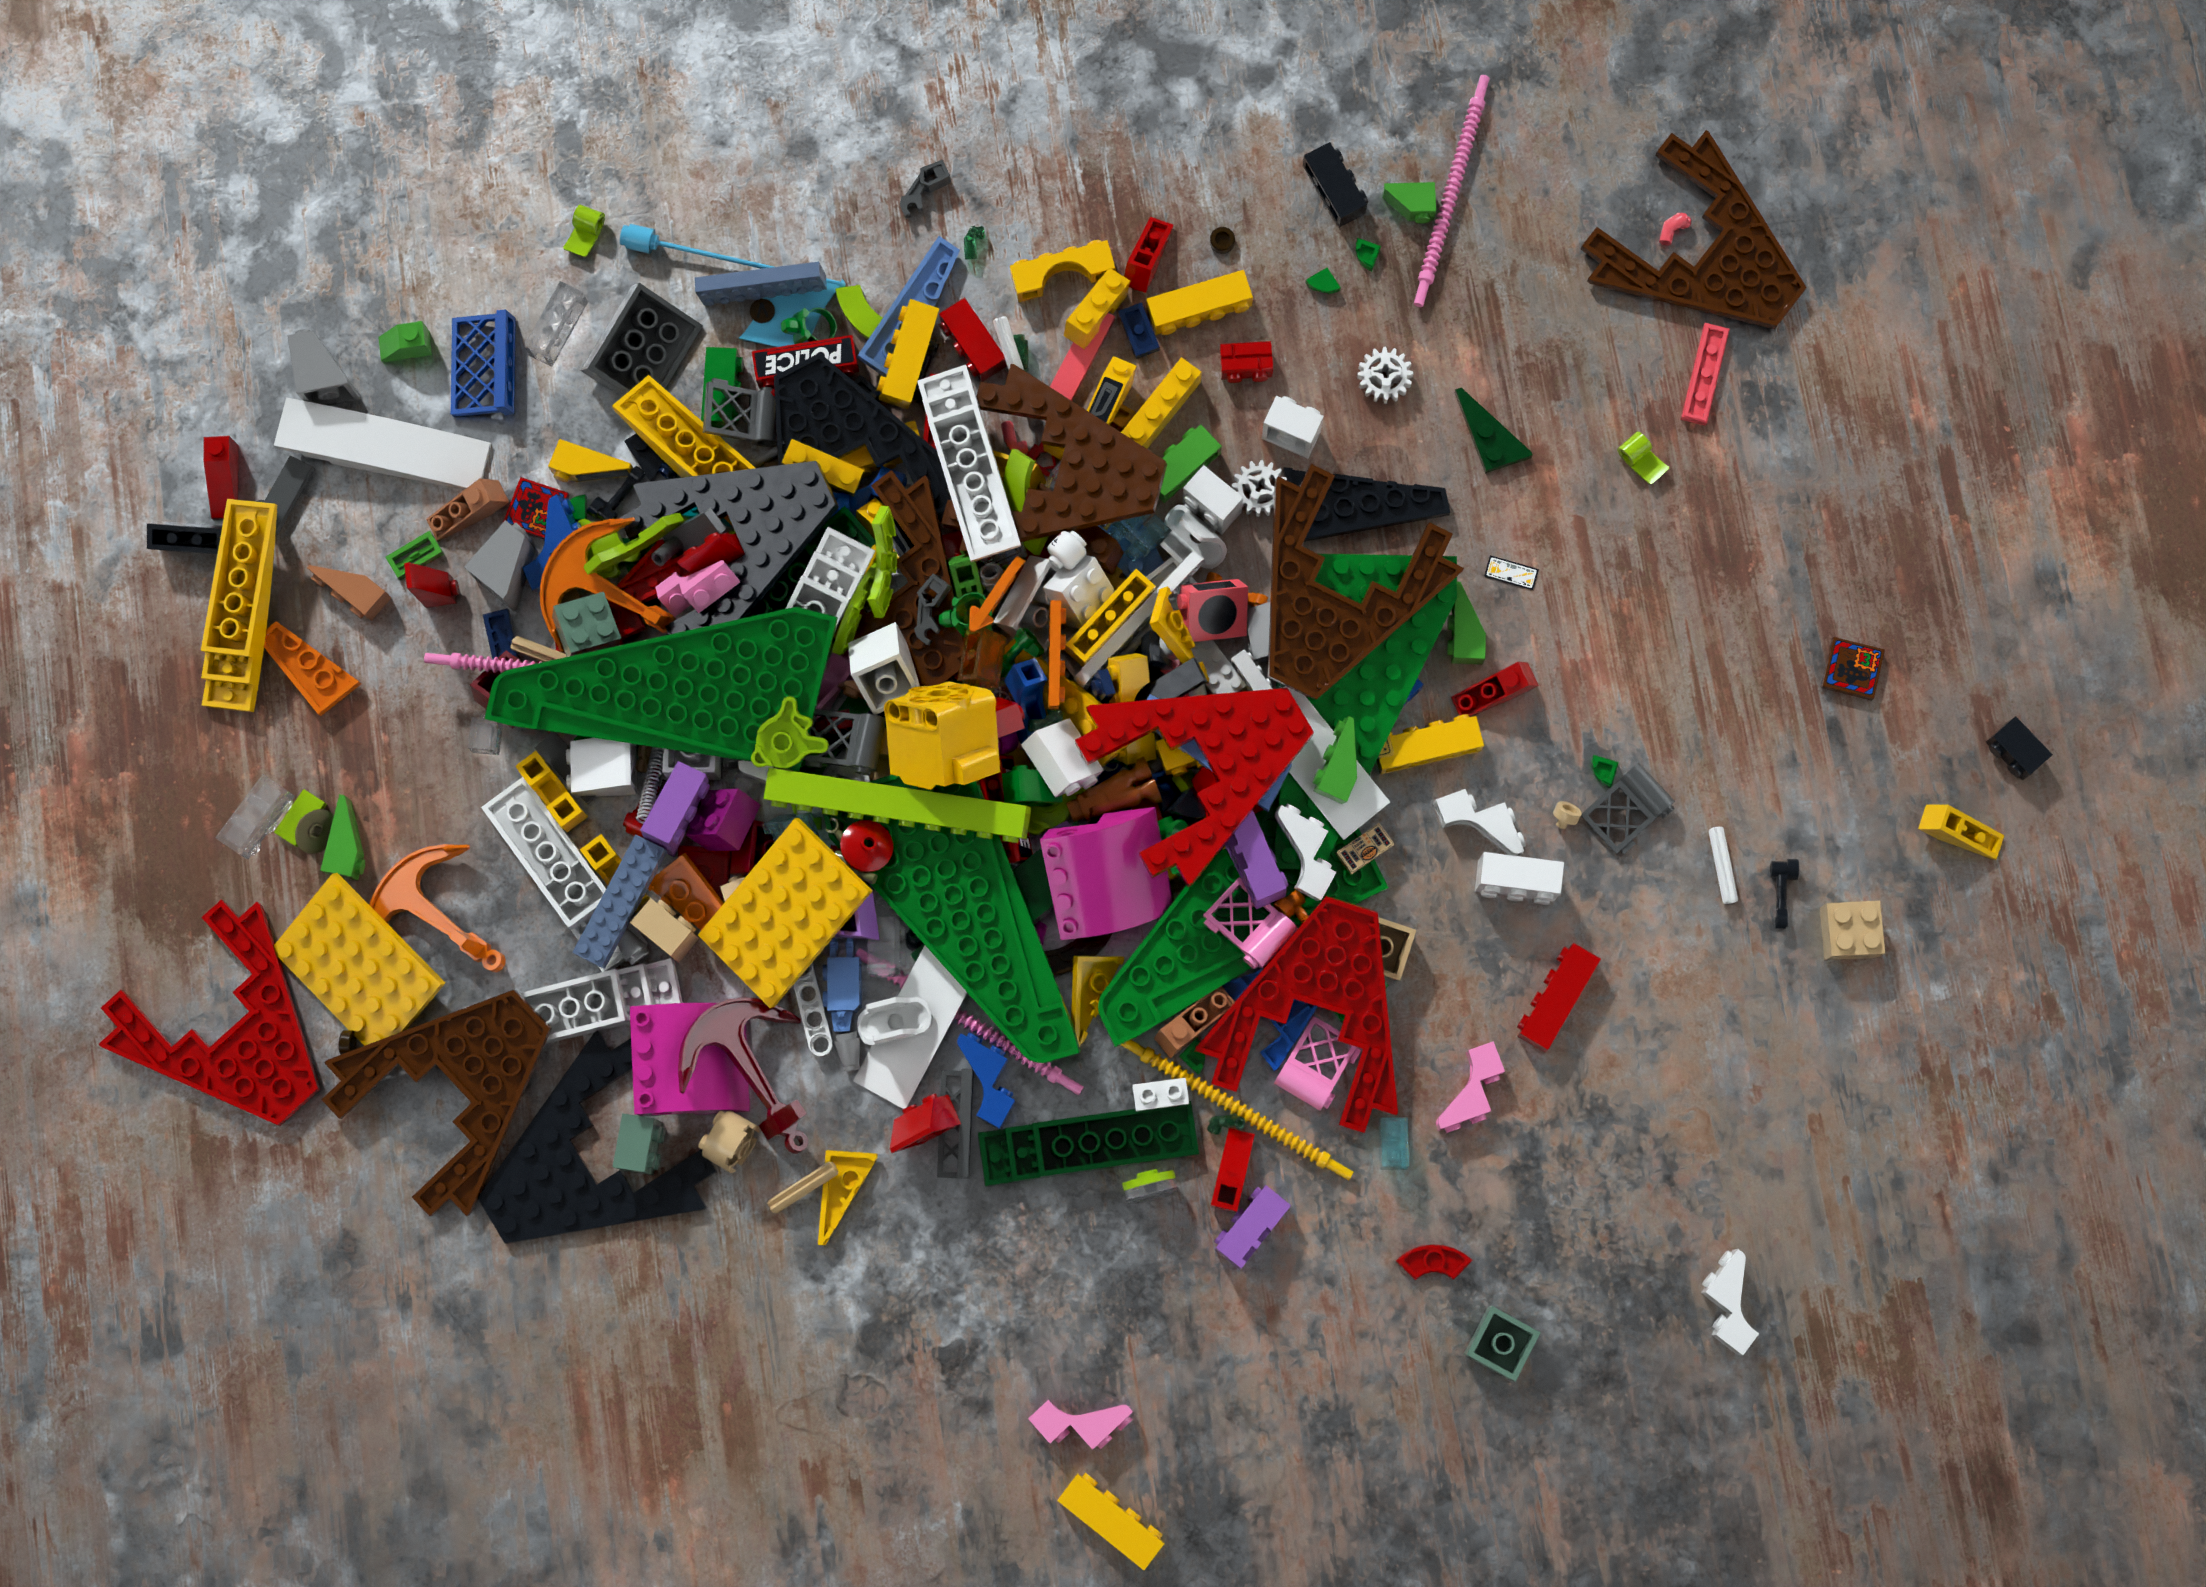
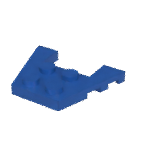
M1263 969L1229 981L1222 987L1236 1001ZM1294 999L1286 1024L1269 1019L1281 1033V1036L1260 1053L1274 1071L1279 1069L1318 1009V1006Z

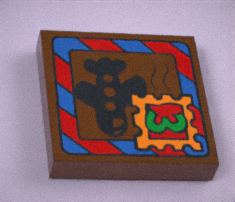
M1833 637L1821 688L1872 701L1875 697L1885 649Z

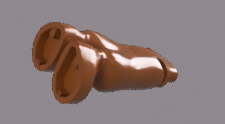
M1144 756L1136 760L1133 770H1121L1107 780L1087 789L1081 794H1077V799L1067 802L1066 805L1073 822L1083 818L1087 821L1089 817L1092 819L1100 817L1104 813L1138 806L1144 798H1147L1153 804L1161 803V795L1155 780L1151 779L1152 773ZM1149 780L1140 786L1133 787V784L1138 781Z

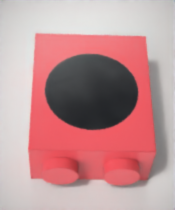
M1231 579L1180 585L1177 605L1194 642L1247 636L1248 586L1242 581Z

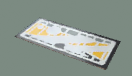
M1490 555L1484 576L1533 590L1539 569Z

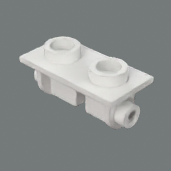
M1186 1078L1133 1085L1136 1111L1189 1104Z

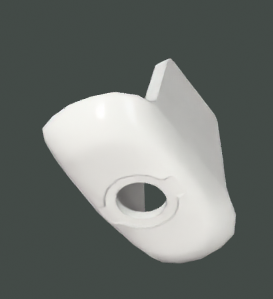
M1178 504L1173 507L1165 517L1163 525L1167 537L1160 545L1180 564L1193 551H1196L1205 559L1201 566L1203 568L1213 569L1222 563L1227 553L1223 540L1203 520L1184 505ZM1191 534L1201 543H1195L1191 538Z
M893 997L866 1004V1009L858 1016V1033L862 1041L868 1045H876L919 1034L930 1027L931 1010L926 1001L919 997ZM893 1014H899L903 1018V1024L899 1029H892L889 1026L888 1020Z

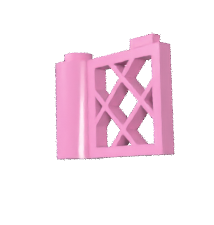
M1239 877L1203 915L1206 919L1204 924L1215 934L1220 931L1245 954L1243 959L1251 968L1256 969L1258 967L1263 969L1298 928L1286 915L1278 912L1271 904L1263 906L1270 913L1264 920L1252 921V907L1255 906L1251 902L1249 894L1247 903L1232 902V894L1239 886L1247 892L1242 879ZM1249 907V921H1233V908ZM1218 908H1230V922H1219L1212 915ZM1249 925L1250 935L1242 943L1234 936V926ZM1253 925H1259V926L1253 931ZM1224 926H1231V932Z
M1313 1016L1274 1084L1319 1111L1322 1107L1328 1109L1335 1097L1331 1091L1348 1062L1354 1064L1361 1050L1356 1046L1350 1045L1351 1047L1347 1054L1336 1056L1332 1043L1337 1042L1340 1031ZM1314 1025L1324 1030L1327 1040L1313 1043L1310 1031ZM1307 1038L1309 1044L1303 1045L1304 1041ZM1328 1044L1332 1058L1318 1061L1314 1047ZM1310 1048L1314 1062L1303 1064L1296 1060L1295 1057L1300 1050ZM1344 1059L1339 1067L1338 1060ZM1329 1062L1334 1063L1336 1073L1332 1080L1322 1075L1319 1065Z

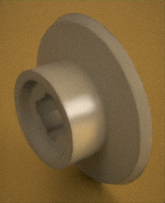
M325 809L313 810L304 815L299 820L295 831L298 847L310 854L325 850L334 815Z

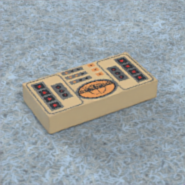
M1378 823L1336 852V855L1349 874L1352 875L1391 848L1394 843L1380 823Z

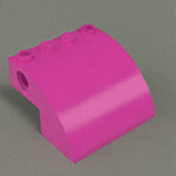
M1155 807L1104 813L1098 823L1048 829L1045 835L1040 838L1061 940L1099 936L1145 924L1163 916L1174 902L1168 870L1152 878L1139 856V852L1162 841Z
M671 1003L630 1006L635 1115L647 1117L693 1113L699 1116L717 1114L719 1111L726 1113L729 1110L735 1113L750 1112L748 1082L729 1056L721 1048L714 1045L704 1046L700 1050L694 1073L686 1087L685 1093L682 1094L679 1091L678 1062L684 1036L692 1023L703 1012L717 1003ZM745 1024V1026H744V1036H745V1040H746V1042H747L746 1024Z

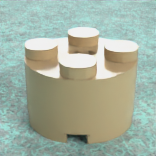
M729 1110L726 1113L719 1111L713 1120L714 1126L709 1135L705 1134L702 1137L698 1147L702 1149V1156L729 1173H734L736 1170L733 1167L736 1164L742 1166L752 1152L757 1141L753 1135L755 1131L759 1133L760 1128L734 1111Z

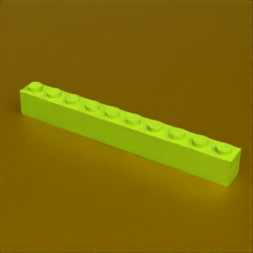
M768 768L763 798L772 801L771 806L787 808V804L797 805L796 810L812 812L814 807L822 809V814L838 816V811L847 812V818L863 820L864 815L873 816L874 822L889 824V819L899 820L900 826L912 828L915 827V823L925 824L924 829L939 832L941 827L951 828L950 833L966 835L967 831L977 832L976 837L992 839L993 835L1003 836L1002 841L1018 843L1019 838L1027 840L1031 807L1025 805Z

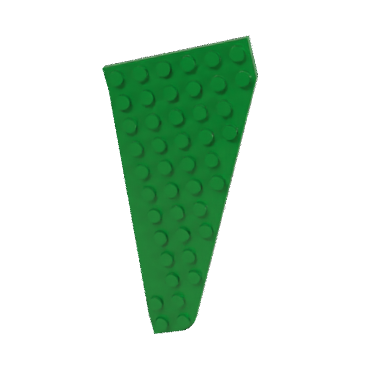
M1319 554L1325 557L1314 581L1361 604L1372 581L1396 592L1412 555ZM1442 556L1457 564V556ZM1457 577L1318 699L1313 700L1306 696L1333 731L1339 720L1343 721L1348 716L1354 718L1356 760L1368 775H1370L1457 599ZM1288 773L1279 791L1278 806L1283 805L1286 807L1287 804H1290L1301 811L1299 815L1308 820L1310 817H1313L1324 824L1323 828L1328 833L1318 849L1314 860L1317 861L1318 858L1326 861L1339 834L1293 776ZM1276 820L1274 834L1276 865L1278 869L1301 870L1299 856Z
M792 607L506 670L498 675L492 684L484 719L516 727L751 761V755L755 750L757 731L764 722L778 714L784 698L788 696L794 697L798 704V712L813 720L838 617L801 607ZM803 759L796 765L785 769L800 772Z
M889 775L869 781L876 784L985 800L978 780L966 785L956 783L945 787L936 785L932 790L904 784L900 776ZM838 811V816L823 814L827 829L834 830L836 828V822L830 820V818H836L844 825L843 833L851 824L861 820L847 818V812ZM864 815L863 820L873 821V816ZM889 819V824L879 823L891 835L893 853L889 862L883 868L872 872L877 874L875 884H871L874 889L1027 1059L1037 1063H1047L1081 1053L1074 1026L1000 836L993 835L992 839L976 837L977 832L967 831L966 835L950 833L951 828L941 827L940 832L924 829L925 824L915 823L914 828L899 825V820ZM828 833L829 838L840 849V841L835 835ZM864 840L865 846H873L871 840Z
M1279 792L1268 812L1263 810L1255 813L1268 847L1273 853L1276 824L1274 814L1278 807ZM1359 828L1344 840L1339 835L1326 860L1332 865L1331 869L1336 874L1322 900L1329 896L1357 905L1389 888L1375 859L1350 875L1337 857L1336 852L1362 835ZM1226 848L1218 852L1190 887L1185 886L1101 994L1098 1001V1014L1114 1048L1142 1035L1251 969L1243 959L1245 954L1220 931L1215 934L1204 924L1206 919L1203 915L1240 877ZM1278 869L1279 872L1284 873L1288 881L1284 898L1296 890L1294 887L1299 879L1301 870ZM1239 886L1232 894V902L1247 903L1248 893ZM1301 893L1306 901L1301 906L1307 912V915H1310L1321 901H1316ZM1249 907L1233 908V921H1249ZM1252 907V921L1264 920L1270 914L1264 907L1259 909ZM1218 908L1212 916L1219 922H1230V908ZM1295 914L1289 918L1297 928L1301 926L1302 922H1300ZM1253 925V931H1254L1259 925ZM1224 926L1231 932V926ZM1234 926V936L1243 943L1250 935V926Z

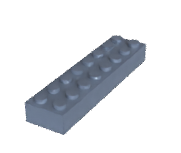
M819 261L695 277V293L703 305L706 306L827 290L826 274Z
M635 834L572 953L603 969L606 968L667 854L664 848Z

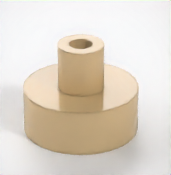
M1560 801L1557 803L1553 814L1558 819L1556 825L1559 828L1566 829L1568 824L1576 825L1582 812L1575 805Z

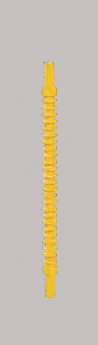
M1133 1040L1121 1045L1138 1055L1140 1061L1145 1064L1151 1063L1152 1068L1157 1066L1158 1071H1165L1164 1074L1166 1076L1170 1074L1171 1079L1186 1078V1084L1191 1087V1091L1197 1090L1198 1095L1204 1094V1099L1210 1098L1211 1103L1215 1101L1218 1103V1107L1224 1106V1111L1229 1109L1231 1115L1236 1113L1238 1119L1242 1117L1245 1123L1249 1121L1251 1127L1256 1125L1257 1130L1263 1129V1133H1269L1270 1138L1276 1137L1277 1142L1283 1141V1146L1289 1145L1290 1150L1296 1149L1297 1154L1303 1153V1158L1308 1156L1310 1162L1316 1161L1318 1167L1322 1169L1326 1167L1348 1181L1354 1173L1352 1170L1331 1159L1329 1153L1325 1151L1321 1153L1319 1147L1314 1149L1312 1143L1307 1145L1305 1139L1303 1141L1299 1140L1300 1136L1294 1137L1293 1132L1287 1133L1286 1128L1280 1129V1124L1274 1125L1273 1120L1267 1121L1266 1116L1260 1117V1112L1254 1113L1253 1108L1249 1110L1246 1108V1104L1240 1105V1100L1235 1102L1233 1096L1228 1098L1226 1092L1222 1094L1219 1088L1215 1090L1213 1084L1208 1086L1207 1081L1201 1082V1078H1195L1194 1073L1188 1074L1187 1069L1181 1070V1065L1175 1066L1174 1061L1170 1063L1167 1061V1057L1161 1058V1053L1156 1055L1155 1050L1149 1046L1145 1048Z

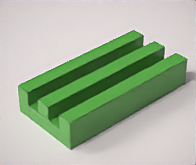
M429 530L385 558L397 578L402 580L406 577L405 568L400 570L404 567V563H412L417 560L414 564L426 566L444 555V552ZM430 540L431 543L412 553L397 564L394 562Z

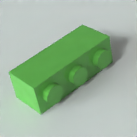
M1199 425L1196 429L1190 428L1183 435V440L1178 445L1172 444L1163 453L1164 457L1162 459L1167 463L1159 495L1163 503H1166L1182 489L1203 465L1207 467L1221 454L1222 446L1202 425Z

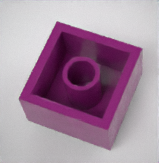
M738 788L708 790L705 798L701 799V805L690 822V828L686 836L708 851L740 850L761 805Z

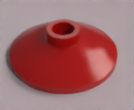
M861 820L851 824L844 831L840 841V850L844 860L852 868L861 872H874L883 868L889 862L893 853V841L889 832L881 824L870 820ZM864 840H871L873 846H865Z

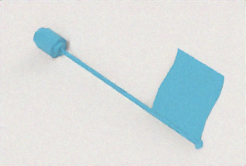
M635 224L624 225L620 234V245H624L626 249L650 254L652 250H656L658 246H663L760 269L774 267L659 241V235H656L655 229ZM826 278L827 290H822L821 292L811 291L805 294L796 293L790 296L780 295L774 298H763L771 301L774 305L775 314L773 318L766 323H758L752 320L739 339L771 347L793 345V335L786 334L781 330V322L787 318H792L795 313L803 308H806L808 311L818 307L824 309L835 295V288L845 287V281L841 279L840 282ZM811 312L806 317V329L809 330L811 335L821 317L820 313Z

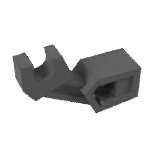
M943 160L920 168V174L906 195L901 196L900 208L905 219L911 217L908 211L911 206H915L919 213L923 212L922 194L924 191L932 193L951 183L950 174ZM934 174L936 179L930 180L928 183L925 182V178Z
M932 574L917 592L919 604L917 626L914 630L917 638L928 646L933 642L927 637L928 630L932 629L937 634L941 631L932 617V608H939L952 586L936 574ZM930 589L937 593L936 597L932 599V603L926 597Z

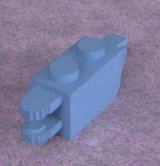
M833 938L830 941V958H827V965H823V981H827V991H823V1007H827V1011L831 1014L833 1029L837 1033L851 1032L853 1013H857L862 1008V961L860 957H854L853 938H847L845 943L846 957H837L838 942L837 938Z

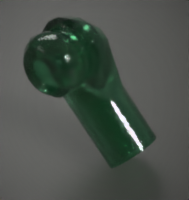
M973 225L966 233L963 240L965 260L977 259L976 241L985 238L983 226L975 227Z
M1060 706L1058 710L1047 709L1048 715L1044 719H1029L1028 730L1035 732L1036 730L1061 722L1064 712Z
M1213 1116L1208 1121L1207 1130L1212 1134L1219 1135L1222 1127L1242 1130L1246 1122L1241 1116Z

